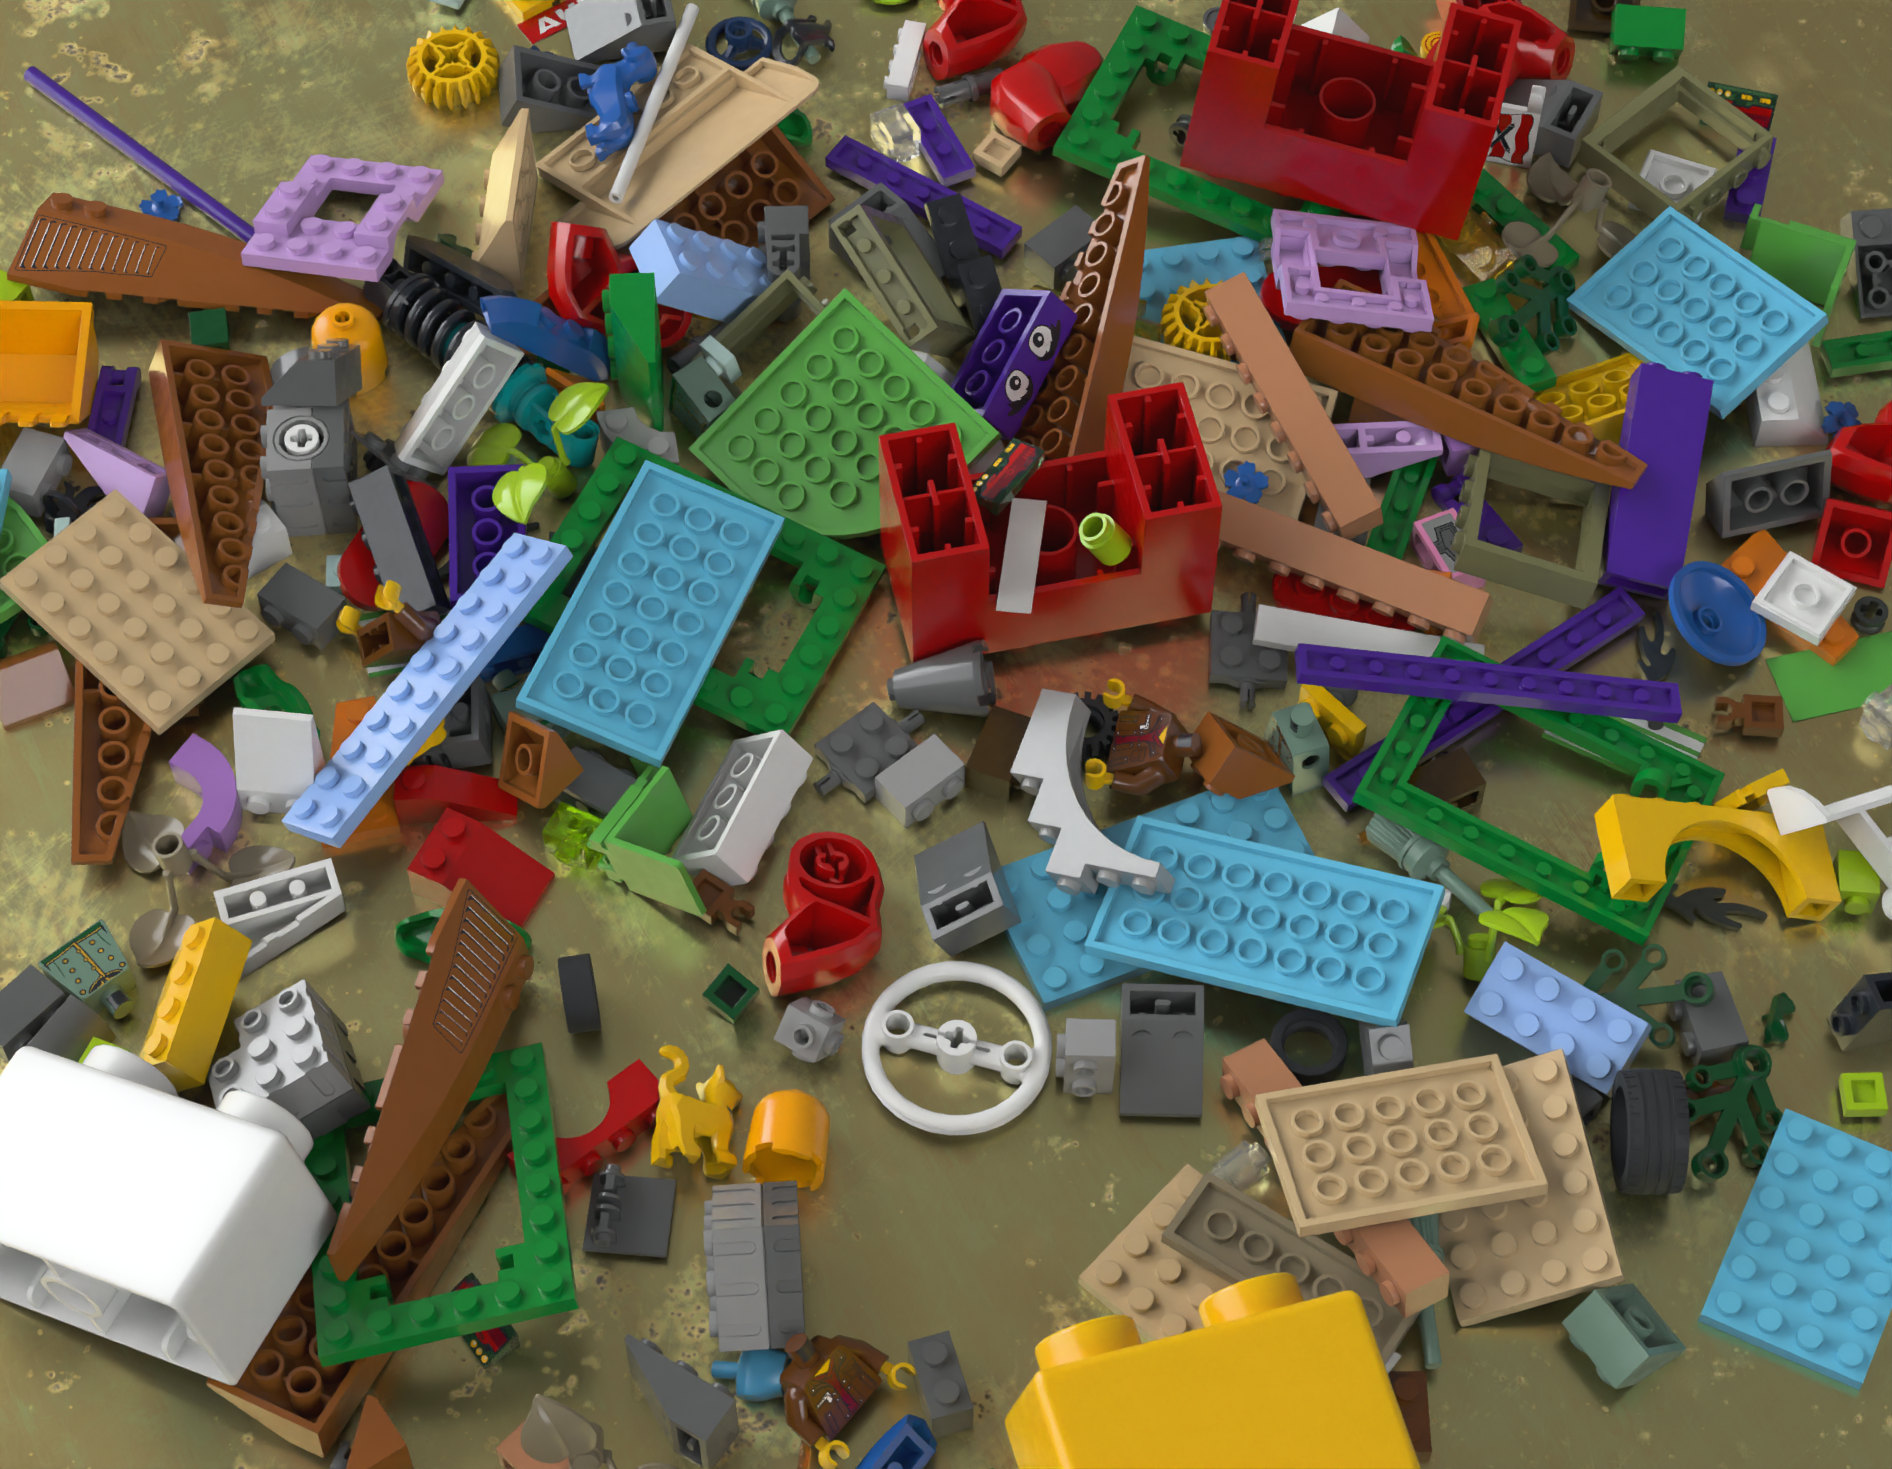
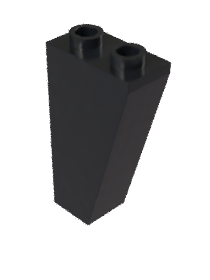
M1892 972L1863 975L1827 1016L1831 1031L1835 1035L1842 1052L1892 1041Z

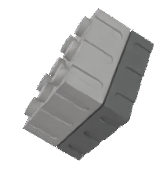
M349 398L337 406H273V409L267 410L266 425H261L260 429L262 448H266V456L260 457L262 479H266L267 500L271 501V509L286 527L288 537L326 535V532L328 534L358 532V516L352 510L349 497L352 494L348 483L358 479V441L349 433L351 430L355 431Z
M305 979L284 989L276 996L235 1019V1027L240 1034L241 1048L229 1054L228 1057H223L210 1065L207 1074L216 1109L224 1096L230 1091L243 1090L252 1092L273 1101L289 1111L308 1129L313 1140L321 1135H326L348 1122V1119L357 1114L360 1115L371 1108L369 1100L364 1093L365 1087L360 1070L355 1064L357 1060L352 1044L347 1037L349 1034L346 1025Z
M797 1180L763 1182V1185L761 1183L712 1186V1200L704 1201L703 1231L705 1256H707L706 1283L710 1308V1337H718L719 1352L769 1349V1346H771V1349L785 1348L787 1341L792 1336L805 1333Z

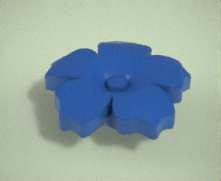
M157 189L154 194L150 195L151 201L141 200V204H139V209L142 213L172 221L178 220L180 209L184 205L181 196L172 194L168 197L165 189Z
M1831 401L1825 406L1829 415L1824 417L1821 427L1825 434L1834 432L1833 438L1842 427L1862 424L1859 420L1855 419L1859 416L1855 405L1849 401L1845 404Z
M1248 461L1243 465H1239L1237 472L1227 469V472L1223 474L1225 487L1229 489L1226 493L1242 500L1245 498V501L1253 504L1259 503V499L1263 495L1261 490L1269 487V477L1264 476L1261 471L1255 473V463H1249Z

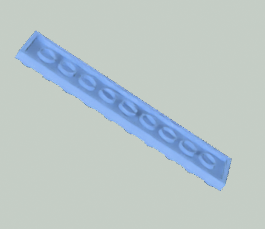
M514 533L503 544L501 550L488 566L481 571L479 577L467 592L459 598L457 604L442 623L435 628L434 636L426 641L420 650L412 656L408 665L395 681L388 686L386 692L374 707L365 714L361 723L348 739L341 744L339 750L327 765L319 771L314 784H311L302 796L293 803L289 812L281 820L289 831L337 848L342 847L571 560L573 555L567 546Z

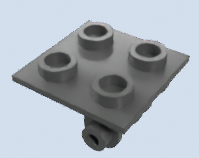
M354 430L349 432L369 449L364 454L363 460L366 462V468L371 472L388 465L403 471L406 481L422 482L437 489L438 486L428 478L430 471L407 464L397 457L393 440L387 438L384 441L370 431L366 435Z
M616 1164L605 1165V1170L601 1171L600 1174L594 1173L582 1250L666 1258L677 1180L625 1176L621 1173L622 1168Z

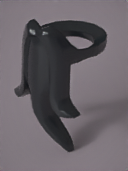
M809 15L807 19H787L775 32L772 39V55L775 61L797 66L802 61L809 46H824L833 52L835 50V43L829 36L832 29L831 21L827 19L823 24L816 23L817 17L814 15ZM788 33H791L792 37L799 44L798 53L792 60L786 59L782 53V41Z
M64 481L65 494L53 490L46 492L42 499L45 506L44 523L46 532L54 534L56 518L70 517L73 523L97 503L89 504L97 498L106 496L100 486L87 487L74 497L73 485Z

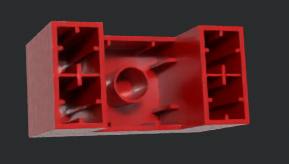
M1222 0L1208 46L1180 166L1204 172L1214 178L1230 179L1274 191L1281 196L1308 200L1341 209L1352 215H1363L1412 228L1422 234L1430 233L1458 241L1497 129L1522 21L1451 2L1432 61L1293 24L1300 0Z
M1183 382L1108 395L1104 451L1032 463L1023 475L1018 476L994 501L979 495L981 487L993 473L999 472L1000 469L969 474L955 422L878 436L881 547L911 663L975 640L984 639L987 642L989 651H982V653L988 654L1211 612L1223 506ZM984 474L989 475L988 479L982 480L981 477ZM977 481H983L981 486H976ZM973 487H978V490L974 492ZM1012 498L1047 501L1031 614L996 611ZM1092 513L1107 514L1129 534L1132 540V547L1130 553L1122 562L1111 566L1105 565L1082 544L1079 526L1086 516Z

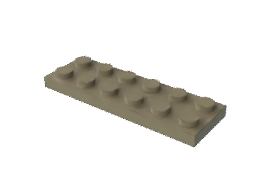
M1206 1171L1162 1234L1161 1242L1232 1285L1261 1275L1287 1272L1296 1276L1304 1301L1345 1290H1352L1358 1293L1385 1366L1421 1312L1419 1311L1404 1318L1395 1306L1391 1307L1385 1302L1377 1282L1371 1275L1366 1276L1361 1271L1354 1258L1315 1235L1299 1238L1295 1224L1208 1171Z

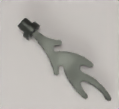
M1657 611L1653 616L1655 624L1654 641L1648 639L1644 626H1640L1637 631V641L1643 661L1638 660L1635 667L1643 680L1661 681L1672 668L1676 656L1675 648H1671L1667 655L1661 653V646L1664 641V624L1660 612ZM1647 720L1648 727L1652 730H1660L1664 727V722Z
M1674 883L1663 904L1677 912L1691 924L1696 920V916L1692 912L1694 911L1703 919L1717 926L1737 932L1740 931L1742 924L1729 919L1725 914H1743L1755 917L1761 921H1765L1768 917L1767 913L1751 906L1738 903L1715 902L1713 899L1724 897L1726 894L1725 889L1716 887L1697 888L1675 897L1672 893L1678 889V884Z

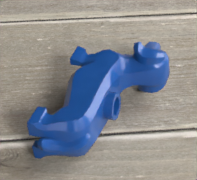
M636 41L629 42L626 48L624 47L620 50L624 59L612 64H603L591 76L585 73L578 74L580 87L582 90L589 88L587 89L590 105L592 109L595 108L600 118L598 126H594L592 123L585 125L586 137L591 146L596 145L595 153L600 162L604 161L609 155L630 145L635 132L633 113L639 111L637 100L633 92L630 91V88L635 82L644 84L651 81L657 74V62L651 49L645 45L639 46Z

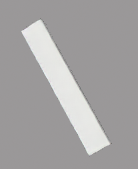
M1259 604L1256 611L1252 644L1292 652L1296 651L1298 643L1431 657L1442 637ZM1464 642V646L1484 655L1485 645Z

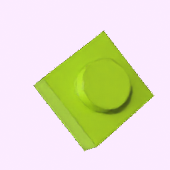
M1841 1073L1838 1083L1844 1117H1885L1888 1111L1883 1073Z

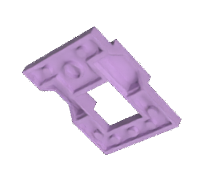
M325 154L311 155L293 181L280 182L254 218L255 234L241 252L242 263L244 266L378 282L392 262L398 230L404 221L418 222L444 183L443 170L430 169L425 166L396 165L392 162L362 161L358 158H336ZM332 190L379 195L360 224H355L351 221L322 220L314 217Z
M1273 209L1271 216L1273 234L1271 259L1276 289L1281 290L1285 315L1301 320L1309 318L1323 319L1335 324L1349 322L1364 324L1371 328H1400L1411 333L1418 331L1431 332L1434 316L1426 280L1418 279L1416 272L1419 244L1415 229L1389 222ZM1317 263L1326 267L1341 265L1354 267L1361 271L1378 270L1382 294L1321 287Z

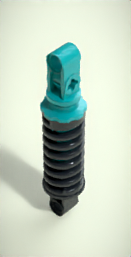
M393 258L378 282L364 281L363 295L384 311L383 324L390 332L397 334L408 342L410 346L419 350L422 356L431 360L442 371L445 363L452 358L462 343L464 334L472 328L474 323L478 322L486 326L488 325L483 320H477L475 313L471 310L463 309V305L459 300L450 298L449 292L440 288L441 286L430 274L419 273L412 275ZM524 354L488 410L495 415V418L500 423H513L516 421L517 425L523 430L530 431L539 442L547 445L559 455L551 432L554 422L548 417L549 408L554 399L559 395L558 391L550 384H547L546 369L539 363H534ZM590 419L580 429L569 435H564L560 432L566 456L571 460L569 465L572 467L585 468L594 462L600 429Z

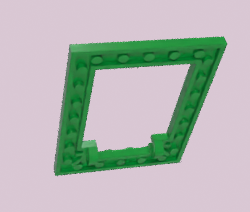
M1136 5L1072 114L1071 119L1055 143L1052 155L1110 180L1118 163L1146 155L1136 150L1140 143L1141 131L1133 128L1128 137L1117 134L1120 123L1113 120L1143 67L1146 68L1148 79L1158 86H1167L1175 81L1184 64L1202 71L1211 36ZM1158 61L1168 65L1167 72L1159 69ZM1148 156L1150 158L1149 196L1272 247L1271 216L1274 208ZM1305 200L1300 212L1339 216L1342 210Z
M617 436L550 540V542L567 546L573 557L522 621L552 634L571 599L565 595L566 591L619 510L645 460L772 513L780 514ZM784 517V526L770 555L799 568L789 586V591L798 604L809 609L817 608L816 612L779 673L769 668L763 679L754 674L755 661L747 657L735 677L711 667L693 702L694 705L756 735L782 729L790 736L885 574L886 565ZM805 582L816 587V590L814 592L809 591L805 587Z
M1444 635L1431 656L1435 658L1501 664ZM1409 695L1357 788L1352 801L1643 946L1694 840L1682 841L1669 846L1665 862L1667 882L1648 902L1611 898L1606 871L1603 870L1605 865L1602 852L1597 853L1587 873L1408 783L1453 701L1450 699ZM1497 705L1637 774L1629 794L1635 797H1639L1641 791L1645 788L1657 794L1656 798H1664L1666 801L1698 802L1701 805L1710 806L1725 776V773L1609 716Z
M542 1042L492 1053L469 1101L507 1093L524 1243L495 1249L496 1259L500 1270L497 1271L498 1281L395 1305L390 1283L385 1274L359 1280L357 1267L347 1281H338L327 1256L336 1227L335 1224L312 1261L318 1358L322 1367L579 1309L546 1055ZM384 1078L364 1082V1093L369 1100L371 1108L360 1115L357 1114L348 1119V1122L326 1135H321L314 1139L313 1148L305 1159L306 1167L335 1209L337 1221L343 1203H352L347 1129L378 1122L381 1111H378L375 1105Z

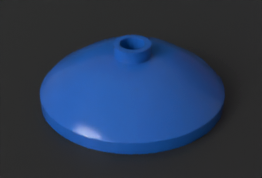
M1696 561L1681 568L1674 575L1669 586V606L1673 621L1685 641L1705 658L1726 666L1744 665L1760 654L1766 641V622L1762 615L1750 609L1755 595L1749 587L1733 572L1716 563Z

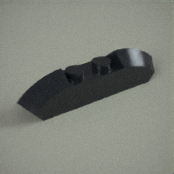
M407 235L403 268L412 275L419 273L430 274L436 279L437 283L441 286L440 288L449 292L450 298L459 300L463 307L485 318L481 310V297L503 295L521 298L510 281L492 269L442 243Z

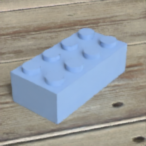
M654 219L629 247L639 272L655 273L658 304L730 324L772 284L767 274V257L758 248H750L729 239L724 240L714 237L703 231L691 230L677 223H668Z
M1506 941L1503 943L1464 1010L1470 1017L1536 1055L1562 1048L1566 1055L1571 1075L1610 1098L1616 1073L1619 1070L1629 1069L1652 1029V1026L1646 1021Z

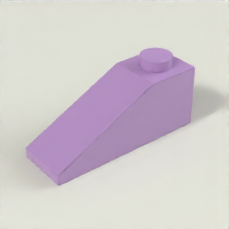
M1410 421L1333 424L1364 478L1380 475L1443 454L1441 434Z
M88 428L65 431L63 438L106 496L116 489L147 518L163 515L170 495L165 468Z

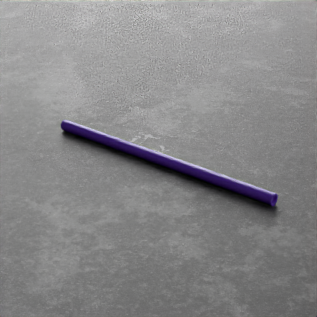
M31 66L25 71L24 80L241 241L248 243L255 234L254 227L41 70Z

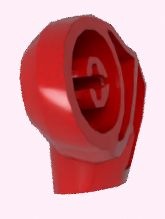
M937 0L943 14L926 32L923 41V54L927 69L935 80H945L984 68L1009 55L1023 37L1028 19L1022 0Z
M1512 0L1484 4L1479 8V10L1522 21L1506 88L1511 86L1515 79L1566 80L1572 69L1575 56V43L1571 36L1532 8ZM1439 40L1432 46L1426 59L1433 61Z
M1080 41L1043 45L1027 53L1016 65L1004 70L991 81L990 114L994 123L1005 136L1031 150L1038 151L1054 145L1071 119L1076 107L1102 65L1104 58L1095 47Z
M551 222L547 261L549 296L561 318L566 320L572 319L580 326L594 329L608 339V336L613 335H606L605 313L610 312H603L602 290L609 289V274L640 273L632 254H619L605 228ZM658 304L661 345L664 348L674 345L684 337L691 324L692 313Z
M1891 400L1879 410L1874 423L1842 427L1825 449L1830 450L1832 453L1830 484L1859 499L1881 505L1892 504Z
M831 831L818 832L800 838L791 848L788 870L783 882L782 896L789 917L766 937L762 951L765 982L772 996H782L832 985L858 973L879 952L882 939L880 907L885 889L880 868L872 852L860 840L843 833Z

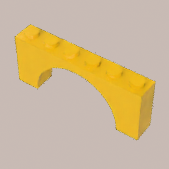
M1625 793L1613 794L1594 814L1610 894L1613 899L1648 902L1667 882L1665 862L1669 846L1682 841L1698 840L1726 847L1752 863L1775 889L1787 918L1822 921L1842 902L1823 824L1780 836L1774 814L1766 810L1749 811L1736 809L1732 806L1716 807L1701 805L1698 802L1682 803L1666 801L1664 798L1632 797Z

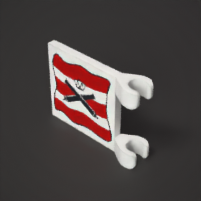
M1532 86L1528 107L1508 103L1502 104L1497 129L1486 161L1530 169L1546 87Z

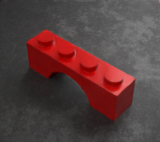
M640 1059L607 1081L610 1105L605 1118L595 1129L578 1137H556L564 1195L570 1190L571 1185L580 1178L596 1173L602 1167L604 1161L617 1151L623 1152L630 1148L636 1141L637 1136L649 1127L656 1128V1110L660 1102L658 1089L660 1081ZM514 1151L507 1154L511 1174L517 1179Z

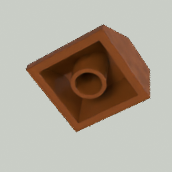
M1209 711L1194 731V733L1200 735L1203 747L1199 756L1189 757L1192 761L1190 767L1204 777V786L1218 796L1222 797L1227 793L1240 800L1289 784L1295 778V775L1267 740Z

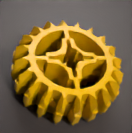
M456 24L452 30H445L441 26L438 33L428 31L427 39L417 38L416 46L410 47L409 57L406 62L408 82L413 88L416 97H422L425 104L434 102L437 109L448 105L451 111L457 105H462L466 109L470 102L479 105L481 97H490L491 89L497 88L498 69L500 67L499 53L494 48L491 38H485L482 31L473 33L470 26L464 30H459ZM475 62L478 64L476 68L472 66ZM431 67L435 69L432 73L429 72Z
M1206 278L1201 285L1192 279L1189 288L1180 285L1176 294H1170L1167 304H1164V308H1162L1160 331L1163 335L1164 344L1230 362L1231 360L1238 362L1234 354L1231 356L1227 355L1219 336L1223 335L1218 325L1213 328L1211 327L1203 311V307L1207 306L1204 291L1222 283V279L1217 284H1210V281Z

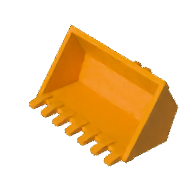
M0 300V426L6 422L18 423L19 427H33L37 423H50V427H66L69 424H80L83 419L91 414L98 383L99 351L93 323L94 309L92 302Z

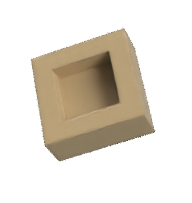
M992 130L973 151L972 162L1002 177L1021 156L1022 145Z

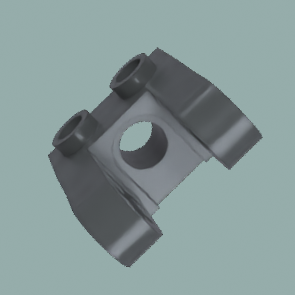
M808 206L764 207L765 221L758 222V243H765L759 245V250L767 257L769 281L773 283L787 269L798 280L803 276L811 280ZM798 298L777 320L792 321L796 319L802 312V300Z
M480 675L476 677L445 716L444 728L447 731V735L444 741L415 758L409 766L437 765L459 769L492 763L491 696Z

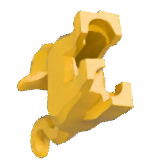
M664 1045L659 1049V1055L670 1060L674 1064V1068L665 1072L660 1077L658 1086L660 1102L656 1110V1128L651 1141V1165L671 1168L673 1156L670 1153L682 1152V1155L688 1158V1163L695 1164L701 1157L702 1152L705 1176L722 1180L731 1174V1170L737 1166L736 1156L729 1152V1142L735 1128L732 1110L741 1103L743 1095L729 1079L725 1078L724 1067L721 1064H718L712 1077L705 1083L698 1082L696 1084L699 1100L678 1093L674 1086L685 1081L688 1075V1057L679 1047Z

